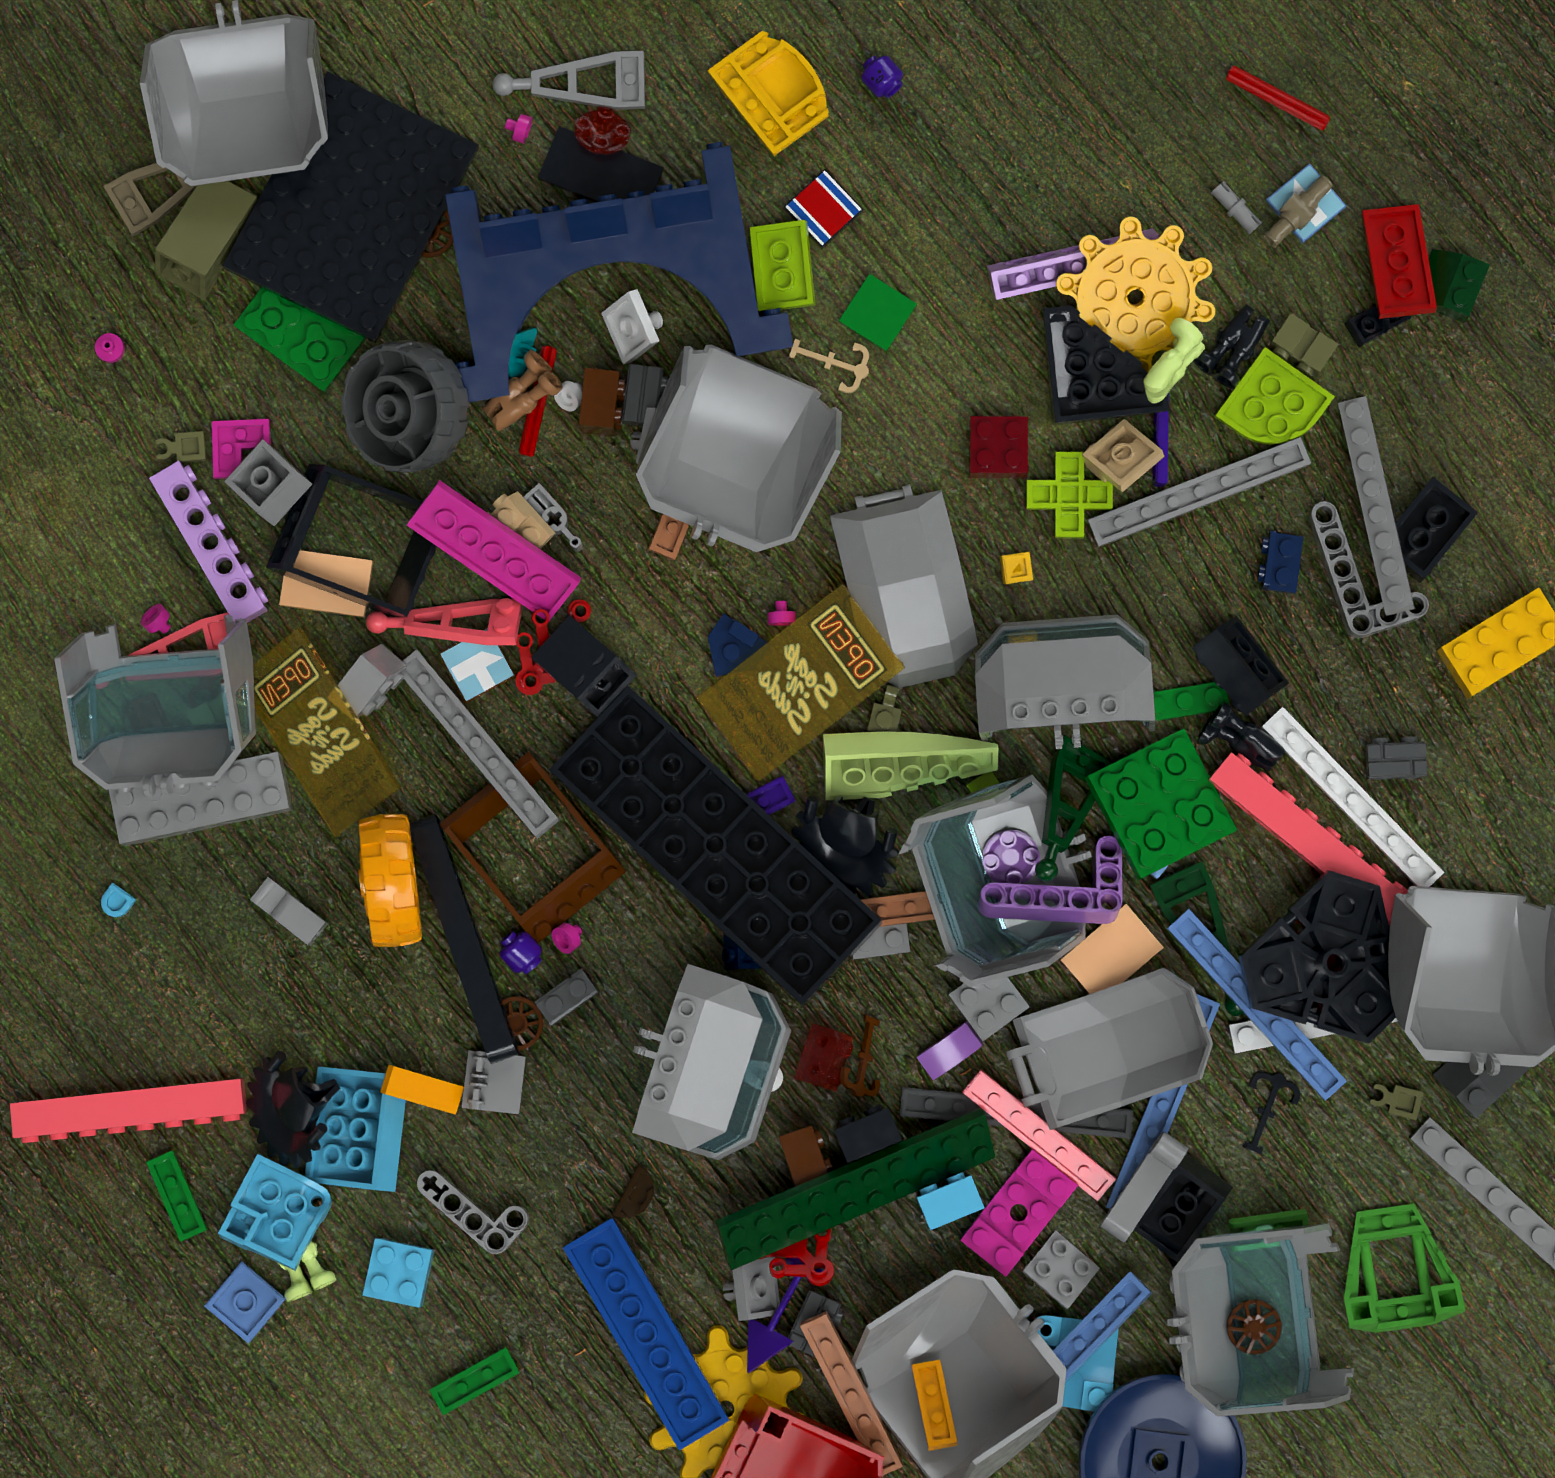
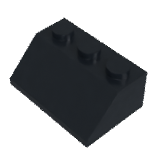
M1237 615L1216 628L1192 648L1196 653L1199 663L1208 668L1217 686L1226 691L1231 698L1232 705L1236 710L1242 712L1244 716L1254 711L1289 684Z

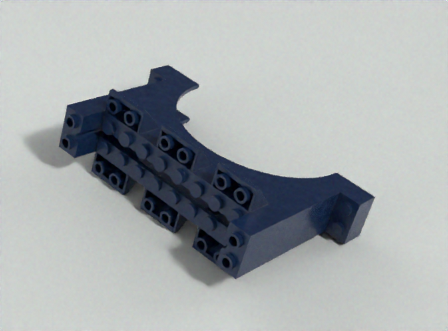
M723 142L711 143L706 145L707 150L701 151L706 184H701V179L684 182V188L673 189L672 184L655 187V193H650V195L646 196L644 191L627 193L628 199H617L615 194L599 196V202L589 204L587 199L570 201V207L564 208V210H560L559 205L544 207L541 214L532 213L530 209L513 211V217L504 218L501 214L484 216L485 222H482L477 192L470 190L468 185L451 188V194H445L475 361V366H472L469 361L456 363L455 365L462 375L461 380L464 388L467 389L469 403L510 395L508 382L510 377L508 372L511 348L516 333L520 332L532 308L540 298L563 279L589 267L606 263L634 262L647 264L669 271L689 282L712 303L721 316L730 334L736 356L792 348L793 342L788 313H781V308L763 311V317H759L730 146L724 147Z

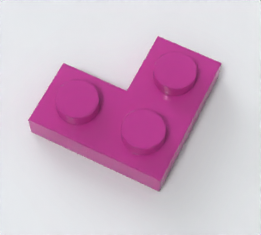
M269 419L212 421L214 479H227L243 461V450H253L262 439L271 445Z

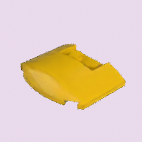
M761 31L707 71L723 95L728 98L757 135L759 141L775 156L828 118L829 110L826 105V95L821 81L804 56L786 41L770 38L767 32Z

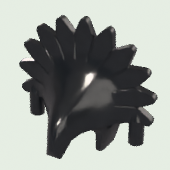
M809 796L805 811H799L796 815L803 826H796L791 830V833L802 841L799 844L854 895H856L857 888H859L866 896H870L873 893L872 883L884 888L887 885V880L883 873L893 874L896 871L895 865L888 858L896 857L899 854V850L894 847L898 831L892 827L887 828L884 840H882L877 833L879 811L873 812L875 801L864 797L858 806L850 811L842 806L843 796H838L831 801L823 815H816L819 799Z
M277 1051L272 1058H263V1068L260 1066L253 1068L256 1081L248 1082L247 1086L255 1098L247 1100L246 1105L255 1114L249 1121V1124L260 1129L257 1143L267 1142V1156L269 1158L275 1157L278 1154L280 1165L287 1166L290 1160L292 1166L298 1168L301 1166V1158L305 1163L311 1162V1150H320L319 1140L327 1132L328 1128L324 1123H318L317 1126L316 1123L320 1113L340 1089V1086L335 1079L322 1084H311L302 1081L303 1076L308 1072L307 1067L292 1068L285 1072L280 1071L279 1067L286 1060V1054L282 1051Z

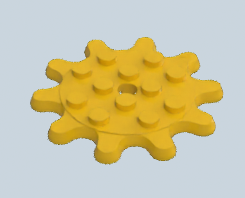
M1129 216L1121 221L1120 236L1113 244H1103L1094 235L1082 237L1079 242V249L1087 260L1086 268L1079 274H1061L1056 280V287L1060 293L1070 295L1076 300V309L1080 312L1078 315L1091 327L1094 324L1112 338L1110 340L1112 344L1123 353L1126 350L1143 363L1141 367L1149 372L1152 368V357L1156 352L1174 349L1173 341L1175 336L1170 331V324L1175 318H1183L1190 323L1193 321L1208 322L1214 318V305L1209 301L1199 299L1195 293L1197 283L1211 274L1212 264L1203 257L1192 261H1186L1180 257L1179 246L1184 239V233L1179 226L1170 225L1166 227L1159 238L1149 240L1142 234L1140 221L1135 217ZM1137 289L1142 291L1143 298L1139 303L1131 304L1128 302L1127 295L1131 291Z
M721 1325L712 1326L707 1332L708 1343L705 1351L700 1354H693L719 1401H730L734 1406V1413L729 1417V1422L682 1449L685 1459L680 1469V1477L700 1478L705 1470L716 1468L745 1404L754 1393L789 1408L786 1403V1397L791 1390L801 1385L803 1380L801 1371L794 1367L776 1371L769 1366L767 1360L752 1372L747 1373L748 1346L743 1349L733 1347L730 1344L729 1335L725 1327ZM644 1391L645 1400L649 1404L653 1405L649 1397L647 1396L646 1392ZM665 1425L655 1429L650 1434V1445L656 1450H664L673 1446L677 1447Z

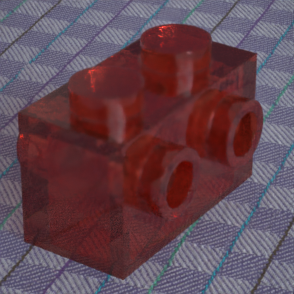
M812 1023L794 1078L836 1092L837 1087L841 1084V1067L845 1066L847 1058L852 1053L854 1037Z

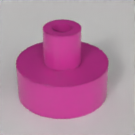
M521 114L518 121L510 118L507 119L505 129L514 132L513 141L521 144L526 142L533 117Z
M107 333L97 339L95 352L102 361L115 363L123 357L125 346L117 335Z
M775 601L776 611L767 613L768 625H795L796 612L787 611V601Z
M156 604L145 612L140 624L149 633L159 630L164 634L171 628V625L167 622L170 613L161 604Z
M562 923L552 931V940L561 952L569 954L580 946L582 930L577 925L572 926L568 923Z

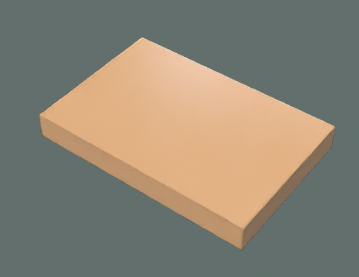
M299 551L293 566L294 568L365 595L369 594L373 568L372 560ZM283 576L280 606L365 618L366 606Z
M1125 904L1120 909L1114 922L1099 926L1060 961L1089 994L1123 983L1164 947L1130 907Z

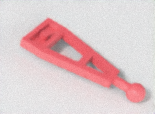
M503 598L413 609L407 617H387L386 614L380 611H374L367 616L366 626L370 632L375 634L383 633L387 628H404V633L407 635L481 645H516L523 606L515 599ZM490 614L487 631L452 627L453 618ZM441 620L440 625H437V624H429V623H421V622Z
M227 612L198 620L127 656L154 654L156 652L169 653V646L202 630L207 648L218 649V644L227 636L224 616L229 614ZM222 669L127 676V680L144 681L217 676L223 673ZM109 681L93 685V688H103Z

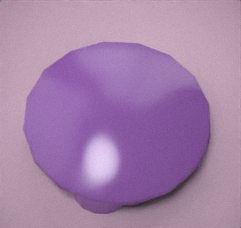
M1004 830L996 833L987 841L983 850L982 863L986 873L993 881L997 883L1022 884L1035 874V866L1039 862L1040 853L1036 843L1028 834L1019 830Z

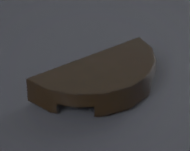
M638 1164L612 1214L613 1216L620 1218L635 1217L644 1212L652 1202L654 1195L653 1179L648 1170L642 1165Z

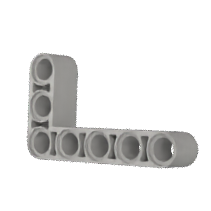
M1326 501L1317 503L1309 513V523L1348 635L1356 639L1364 638L1416 621L1425 615L1429 607L1426 596L1419 592H1412L1413 600L1418 601L1421 605L1420 613L1414 614L1408 610L1394 614L1392 622H1384L1381 619L1380 610L1384 609L1383 602L1369 606L1335 506ZM1326 510L1330 515V521L1327 523L1318 521L1316 511ZM1329 536L1335 537L1339 541V548L1336 550L1327 548L1325 538ZM1342 563L1346 565L1348 575L1346 577L1338 576L1334 571L1335 564ZM1351 590L1355 592L1358 599L1357 603H1347L1343 598L1344 591ZM1355 617L1365 620L1367 624L1365 631H1357L1353 627L1352 622Z

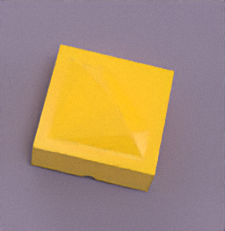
M1030 552L1000 556L1003 584L1033 580Z

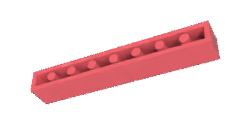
M1231 752L1208 781L1214 784L1218 791L1321 875L1326 870L1380 886L1388 925L1390 926L1395 895L1397 893L1405 895L1408 890L1397 881L1393 884L1384 877L1386 872L1375 863L1371 865L1366 863L1362 859L1364 854L1355 846L1350 844L1347 847L1339 840L1341 835L1333 828L1327 826L1325 829L1317 823L1319 818L1308 808L1302 810L1295 805L1296 799L1284 789L1280 792L1273 787L1274 781L1262 771L1257 774L1249 767L1252 763L1240 753L1235 756Z
M244 1079L10 1103L13 1138H21L22 1143L39 1142V1136L50 1135V1140L68 1139L67 1133L79 1132V1137L96 1136V1130L108 1129V1134L125 1133V1127L136 1126L137 1131L153 1130L154 1124L165 1123V1128L183 1126L182 1121L194 1120V1125L212 1123L211 1118L222 1116L223 1122L240 1120L241 1114H247Z

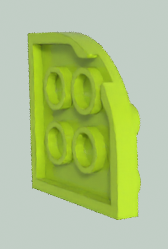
M1265 347L1215 415V418L1250 441L1261 444H1282L1297 439L1308 432L1319 420L1335 396Z

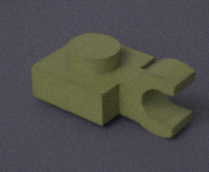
M887 685L883 705L874 703L867 731L897 732L902 709L894 708L898 687Z

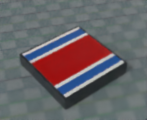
M826 169L818 174L783 207L795 221H807L808 234L821 249L826 247L864 211Z

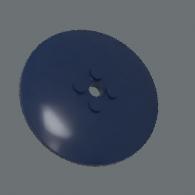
M1155 1374L1139 1377L1123 1384L1110 1393L1089 1419L1081 1439L1078 1457L1079 1478H1245L1247 1467L1245 1441L1236 1417L1234 1415L1216 1416L1185 1389V1382H1182L1180 1376L1172 1374ZM1161 1453L1164 1457V1465L1156 1470L1152 1466V1459L1156 1454Z

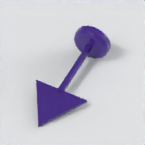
M785 1258V1262L788 1265H804L798 1258ZM818 1268V1269H815L814 1271H816V1272H822L823 1270L820 1269V1268ZM793 1277L768 1326L754 1319L748 1320L747 1373L752 1372L794 1342L774 1331L801 1277Z

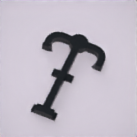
M1264 1072L1257 1073L1252 1077L1249 1087L1257 1089V1081L1263 1078L1271 1081L1273 1086L1265 1109L1258 1108L1257 1113L1262 1114L1252 1143L1244 1142L1243 1148L1262 1154L1263 1149L1257 1147L1267 1119L1268 1117L1274 1119L1275 1113L1271 1112V1108L1278 1090L1283 1087L1291 1089L1294 1092V1097L1289 1102L1297 1105L1300 1099L1299 1088L1295 1084L1286 1081L1285 1076L1279 1073L1273 1076Z

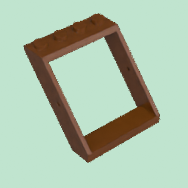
M528 752L513 765L531 787L543 778L601 849L600 852L520 915L463 845L466 839L509 805L494 786L489 783L439 825L522 928L539 943L626 871Z

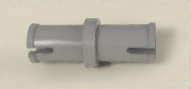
M1225 181L1220 183L1211 192V195L1228 211L1226 214L1229 217L1233 216L1249 235L1262 223L1245 205L1246 200L1244 198L1240 199Z

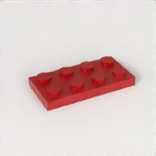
M1419 204L1362 210L1361 216L1379 319L1436 313L1437 306Z

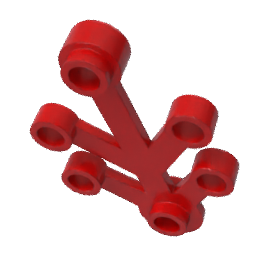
M575 599L568 604L567 615H570L577 622H584L590 617L591 608L586 601ZM581 605L584 607L585 612L579 617L575 614V609ZM536 609L531 614V620L536 628L538 647L549 637L547 623L550 617L548 612L543 609ZM539 612L545 615V620L542 623H538L535 619L536 614ZM520 632L518 633L516 646L519 649L522 669L515 677V684L521 693L534 695L542 689L544 684L556 681L547 672H544L536 662L533 665L532 658H530V647L533 644L532 636L528 633ZM523 635L528 638L526 646L519 644V638ZM532 675L535 678V683L532 686H527L525 679Z
M831 1228L825 1230L827 1232L825 1236L814 1235V1239L817 1241L815 1257L807 1250L808 1238L760 1259L777 1257L769 1264L770 1274L774 1278H782L784 1276L806 1277L813 1285L824 1286L834 1276V1266L827 1259ZM781 1258H798L804 1265H787L785 1260ZM775 1266L783 1267L780 1271H776L773 1268ZM818 1268L824 1269V1271L822 1272H816L814 1270Z

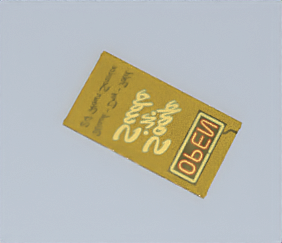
M842 584L697 699L753 773L754 777L760 781L904 670L905 666L848 592L847 587Z
M301 627L294 629L289 636L253 665L255 710L334 837L340 836L345 830L401 788Z

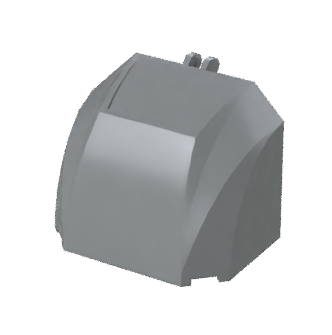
M238 0L232 1L231 5L235 22L225 23L224 7L221 3H215L218 24L176 30L145 45L140 87L156 162L162 168L166 167L183 178L184 182L188 185L196 186L304 170L319 147L328 139L325 87L314 19L284 14L242 21Z
M706 345L704 350H693L691 346H684L651 421L638 461L636 476L650 508L693 526L690 538L697 540L703 530L709 533L706 545L711 547L715 544L718 536L754 552L769 549L796 539L841 452L842 412L837 407L830 409L819 399L822 393L816 388L736 356L714 345Z
M1418 886L1409 887L1405 895L1401 893L1395 895L1388 951L1391 1001L1397 1021L1425 1060L1469 1063L1470 1071L1475 1075L1483 1072L1485 1064L1486 1072L1495 1076L1500 1072V1065L1535 1067L1555 1051L1554 905L1547 904L1546 908L1526 902L1527 896L1515 893Z
M955 1269L951 1270L868 1324L852 1358L856 1369L860 1368L865 1387L880 1417L927 1478H988L1034 1440L1056 1417L1063 1405L1067 1368L1038 1333L1045 1322L1042 1318H1038L1030 1323L1027 1317L1033 1312L1034 1308L1027 1304L1022 1309H1019L997 1280L991 1276ZM940 1359L957 1438V1446L928 1451L912 1373V1364Z

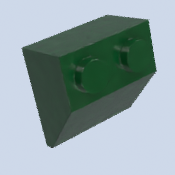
M1433 249L1429 257V265L1437 306L1436 312L1465 323L1470 316L1490 264L1462 253Z

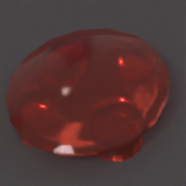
M600 106L598 110L587 112L575 121V137L579 144L588 151L597 154L619 152L627 146L631 136V128L624 119L614 113L612 108Z

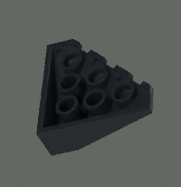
M1073 306L1043 309L1053 426L1169 411L1168 394L1158 403L1148 401L1144 387V378L1148 372L1141 367L1143 363L1127 350L1123 353L1110 342L1112 338L1095 324L1091 327L1078 316L1080 312Z

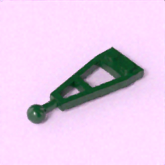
M1065 735L1063 736L1064 744L1062 749L1055 748L1050 766L1042 843L1047 845L1048 848L1044 859L1040 860L1035 866V874L1043 882H1050L1056 878L1058 867L1055 861L1058 852L1062 853L1067 850L1096 800L1090 788L1077 810L1059 800L1063 770L1086 782L1085 777L1112 763L1083 745L1074 748L1072 739ZM1058 815L1070 821L1062 837L1055 835Z
M1202 861L1149 885L1160 911L1170 925L1178 919L1170 909L1171 907L1206 892L1215 932L1212 935L1230 953L1215 888ZM1207 974V976L1210 978V980L1212 981V983H1216V982ZM1225 993L1227 997L1225 1000L1226 1011L1232 1016L1244 1014Z

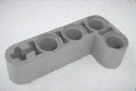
M1161 1132L1099 1227L1124 1243L1171 1172L1180 1164L1189 1148L1166 1132Z
M425 1171L417 1180V1187L421 1194L491 1254H499L506 1251L529 1224V1213L521 1206L508 1207L496 1221L493 1220L438 1171ZM426 1177H436L435 1184L441 1190L445 1186L449 1187V1190L441 1195L439 1201L435 1198L440 1194L433 1188L429 1190L425 1188L427 1186ZM450 1194H455L460 1198L461 1204L456 1211H451L446 1207V1198ZM514 1210L521 1212L524 1218L522 1225L519 1227H513L508 1222V1215ZM472 1213H477L482 1218V1226L478 1230H472L467 1224V1219ZM494 1232L500 1233L504 1237V1245L500 1249H494L489 1244V1237Z

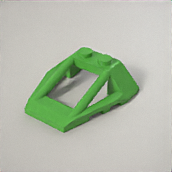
M1415 1204L1356 1212L1344 1294V1306L1349 1329L1379 1333L1427 1326L1465 1312L1460 1282L1447 1264V1259L1443 1252L1439 1250L1433 1240L1431 1232ZM1411 1236L1420 1295L1379 1300L1369 1242ZM1425 1247L1442 1281V1285L1431 1286ZM1361 1260L1366 1296L1358 1297L1359 1264Z

